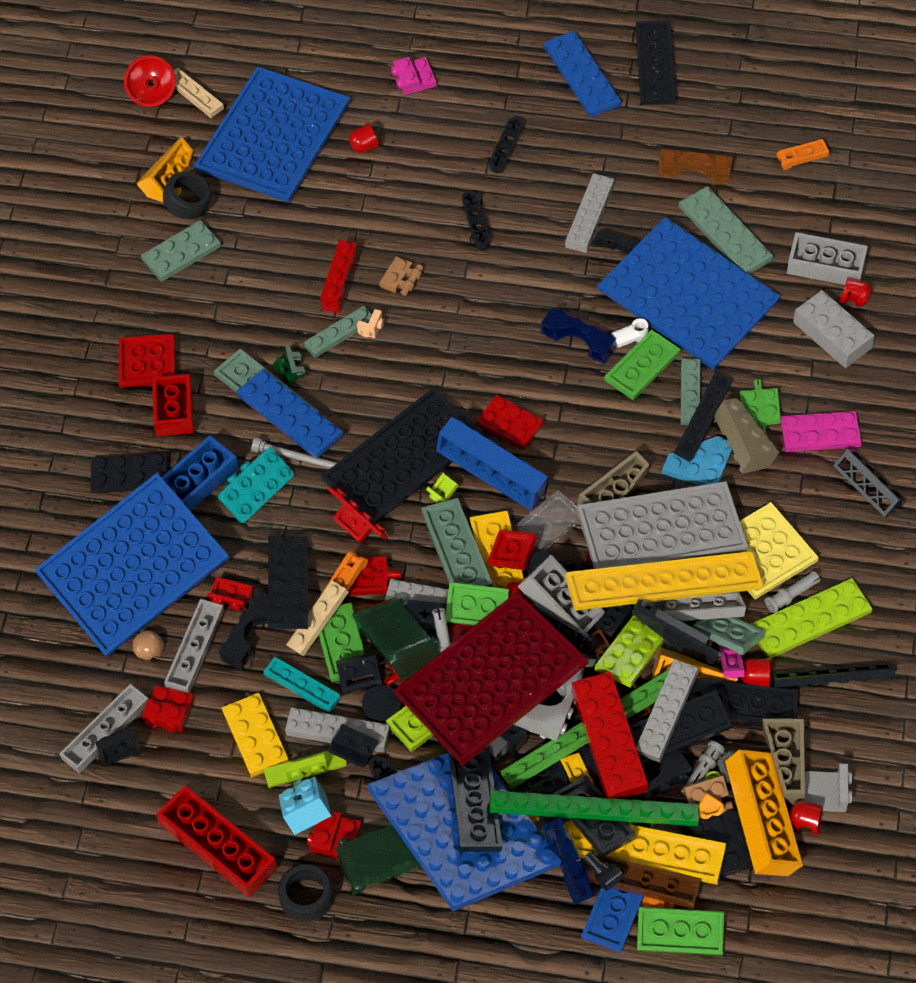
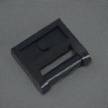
M375 652L336 661L343 696L348 695L351 691L382 685ZM373 674L374 677L371 679L351 684H347L346 682L347 680Z

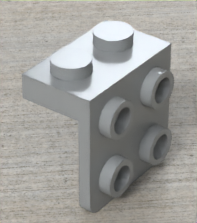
M839 764L838 772H805V801L822 804V811L846 812L848 803H852V791L848 790V784L852 782V772H848V764Z

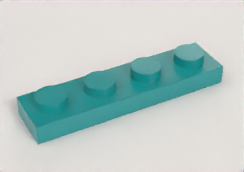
M274 657L263 671L266 677L328 713L332 711L341 699L340 694L277 657Z

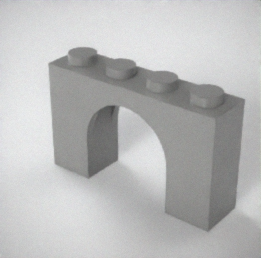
M581 669L557 689L562 698L561 703L554 706L538 704L514 725L557 741L559 734L564 735L568 724L564 723L565 719L570 720L574 708H571V704L576 705L571 691V682L585 679L583 677L585 669Z

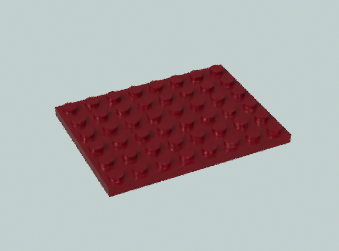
M516 592L397 687L393 693L463 766L588 665L589 661Z

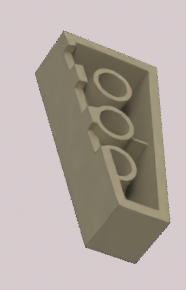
M738 398L723 400L714 418L722 434L726 435L728 439L726 441L728 447H732L734 451L733 457L735 462H739L741 466L739 468L741 474L770 468L779 451Z
M637 451L580 493L577 505L630 497L646 476L649 463Z
M762 719V730L768 751L772 753L785 803L795 804L797 801H805L804 719Z

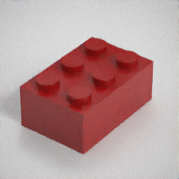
M190 374L152 377L153 420L156 436L194 433L193 394Z

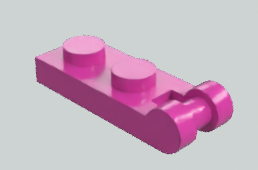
M718 644V651L722 653L720 660L724 678L744 677L741 654Z

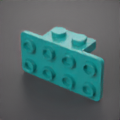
M267 448L255 460L251 462L247 460L241 465V471L238 474L233 473L227 479L228 483L224 486L225 489L218 494V499L240 523H245L294 476V473L272 448Z

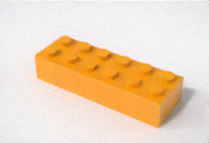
M738 750L725 761L755 874L789 876L802 867L803 864L772 753Z

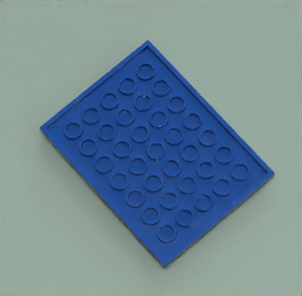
M257 66L198 158L194 168L196 171L290 202L350 104V97Z
M666 217L597 287L599 291L636 317L646 320L649 326L696 359H700L703 364L712 370L729 355L778 303L781 297Z
M156 473L34 570L102 653L108 657L230 558L159 474Z
M448 753L368 784L367 790L453 912L559 867L561 864L560 858L528 815L498 813L503 846L501 852H459ZM492 768L495 791L510 792Z

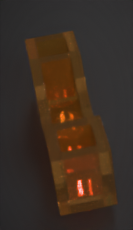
M661 149L658 176L676 178L682 172L697 171L705 174L711 182L729 184L732 157Z

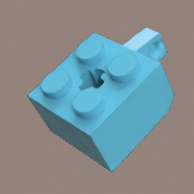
M315 776L304 781L301 779L294 782L293 788L286 789L279 795L283 818L294 835L331 817L327 796Z

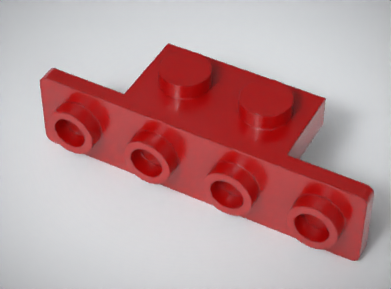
M330 487L328 489L344 504L333 519L358 542L362 543L372 530L379 537L385 540L388 538L384 533L386 530L380 524L371 522L373 518L365 511L363 513L358 510L360 506L353 500L348 501L345 498L347 495L340 488L335 490Z

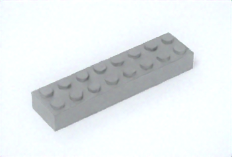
M593 173L565 240V248L587 253L614 187L613 178Z
M390 579L385 597V606L406 610L408 600L447 604L449 590Z
M739 592L646 602L680 621L744 617L746 610Z
M200 599L164 682L166 688L190 693L224 614L223 605Z
M674 659L636 746L639 755L657 762L661 761L698 675L697 667Z
M130 684L59 753L61 759L80 774L99 755L95 742L99 741L102 737L113 736L124 730L145 709L148 697Z
M291 708L285 732L287 736L331 743L332 737L340 725L344 724L377 739L378 743L374 751L385 753L390 726L388 724Z

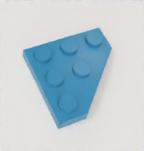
M719 436L710 438L700 443L691 462L674 453L668 454L662 468V474L699 486L719 483L733 449L728 447L726 443L728 439Z

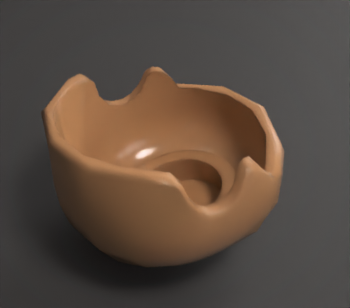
M146 630L140 632L132 642L133 652L136 656L148 661L153 657H160L165 649L163 639L154 631Z

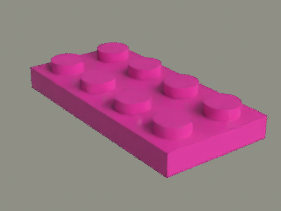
M856 411L780 416L785 452L861 447Z

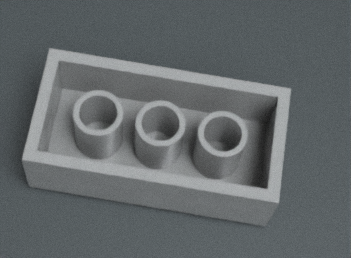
M795 232L787 274L845 285L847 277L861 280L868 246Z
M823 290L795 310L793 323L844 368H847L872 349L874 335Z
M550 555L518 587L538 609L587 633L603 616L605 611L602 608L574 610L565 579L567 571ZM551 621L553 625L557 628L556 622ZM568 630L565 636L569 641H572L574 633L572 630Z

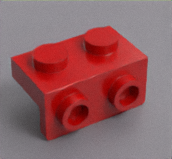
M216 577L211 593L208 592L207 597L213 603L229 605V608L236 611H241V609L247 610L254 587Z

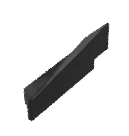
M638 599L632 614L683 655L710 666L721 657V652L706 645L709 639L707 635Z

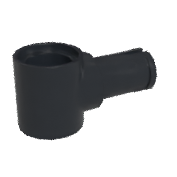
M593 851L585 855L584 861L595 871V878L604 890L609 891L624 878L622 871L614 863L608 864L603 862Z

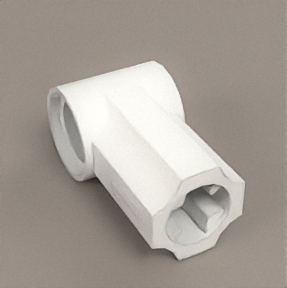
M639 318L634 320L632 325L612 332L611 335L615 346L619 348L642 340L648 334V322Z

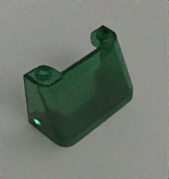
M394 597L359 609L351 616L360 632L374 644L390 667L395 670L397 677L403 682L439 655L440 651L437 648L439 643L433 635L429 637L407 611V605L403 599Z
M393 825L353 840L349 838L337 842L338 846L335 847L336 855L352 896L362 893V890L367 889L366 886L370 889L374 885L409 872H415L416 867L423 870Z

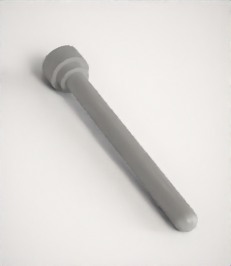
M258 437L254 438L251 451L256 453L272 448L278 455L326 468H331L337 463L322 458L316 459L311 455L266 444V441Z

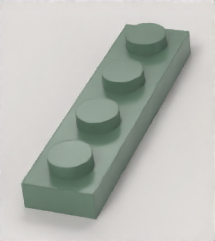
M362 306L306 340L304 347L316 358L357 333L358 321L369 323L372 314L365 306Z
M681 359L680 425H688L700 402V359Z

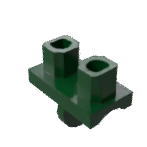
M285 346V353L276 358V361L273 363V369L280 372V374H285L287 384H293L294 379H302L304 377L305 370L303 366H295V364H300L301 362L300 352H293L290 346Z

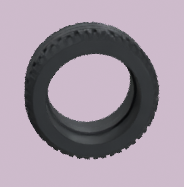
M189 171L177 172L172 175L163 190L165 207L172 214L182 219L200 217L206 211L211 201V188L207 181L200 175ZM186 188L193 191L198 196L199 202L190 203L182 200L177 196L174 189Z
M309 863L298 864L288 869L281 877L278 885V897L283 911L292 919L302 922L315 921L324 916L331 908L334 900L333 884L328 873L319 866ZM312 880L319 883L324 888L320 899L315 903L298 905L288 897L291 888L300 881Z

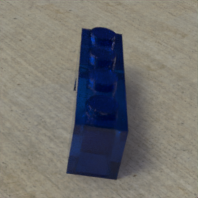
M552 307L541 322V334L555 341L564 337L580 338L589 348L588 357L604 365L616 349V338L611 334L604 333L594 326L587 325L580 319L567 315L562 310Z
M558 818L540 826L549 847L561 860L560 867L574 905L597 896L564 818Z

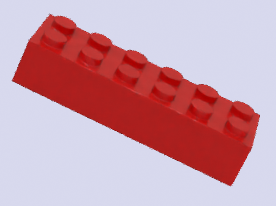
M611 671L571 682V691L605 797L624 799L647 792L648 783Z
M186 785L156 813L158 822L164 829L248 898L278 869L276 859Z

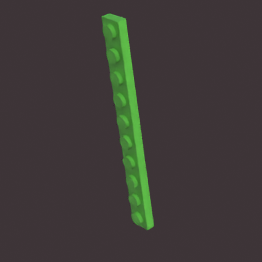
M669 670L620 699L626 719L656 702ZM582 722L566 731L564 735H560L557 741L551 740L500 771L501 778L510 789L515 788L587 744L588 741Z

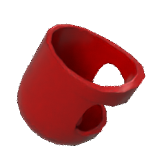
M369 122L349 134L350 146L358 154H363L379 147Z
M847 277L839 303L845 304L846 301L856 303V307L865 306L871 295L870 285L865 281Z
M771 658L747 659L744 661V677H741L743 684L769 687L771 672H773Z
M803 800L795 802L790 811L792 827L796 830H800V827H808L812 829L813 835L819 836L823 805Z

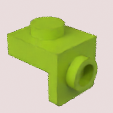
M442 473L433 487H427L426 490L430 492L429 497L435 502H444L449 500L459 484Z

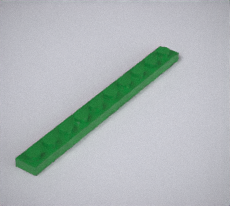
M490 791V813L698 826L699 823L698 804Z

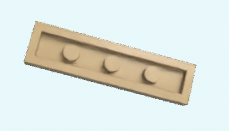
M179 68L173 70L176 77L175 89L206 115L212 118L224 109V105L182 70Z
M331 581L308 613V629H297L286 645L304 657L349 591Z

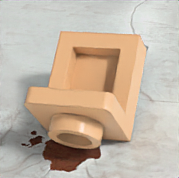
M375 309L369 323L358 321V334L364 337L376 338L379 329L382 330L384 326L382 311Z

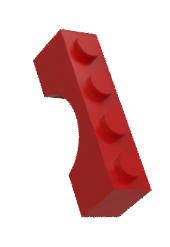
M338 241L320 297L323 311L340 313L344 301L346 280L349 271L354 270L358 257L357 244L354 242Z

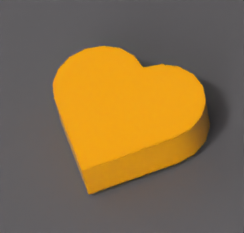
M704 793L698 804V816L702 819H708L712 815L719 816L724 810L722 802L707 793Z

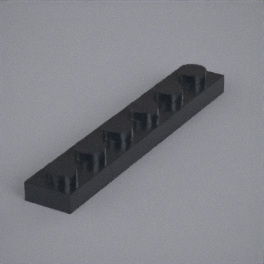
M715 371L674 451L675 455L691 462L732 379Z
M891 662L771 672V680L774 687L784 689L789 688V686L807 687L809 684L827 685L830 682L848 683L852 680L865 682L869 679L886 680L889 677H895V669Z

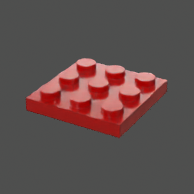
M174 334L119 338L120 388L152 385V377L175 375Z

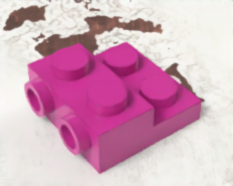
M409 57L393 61L391 72L393 77L397 78V87L402 90L403 95L437 86L426 57L413 61Z

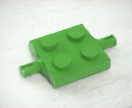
M756 379L754 380V390L740 391V401L765 435H767L766 426L781 424L778 388L762 389V380L758 379L757 384Z

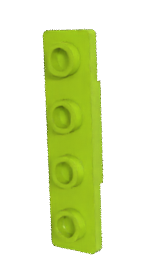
M325 751L265 768L264 774L268 787L271 788L346 767L347 762Z

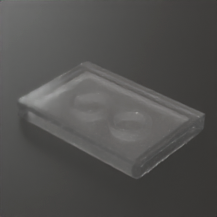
M557 490L517 523V528L521 532L535 534L537 537L535 544L541 550H546L580 521L576 510L577 506Z

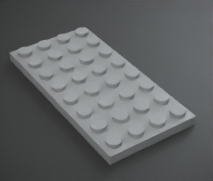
M726 481L577 505L576 509L594 569L731 554L747 551L748 548Z

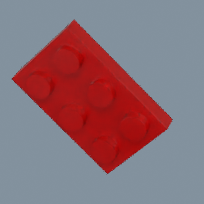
M498 395L493 398L476 420L478 427L521 450L527 447L544 424L543 419Z

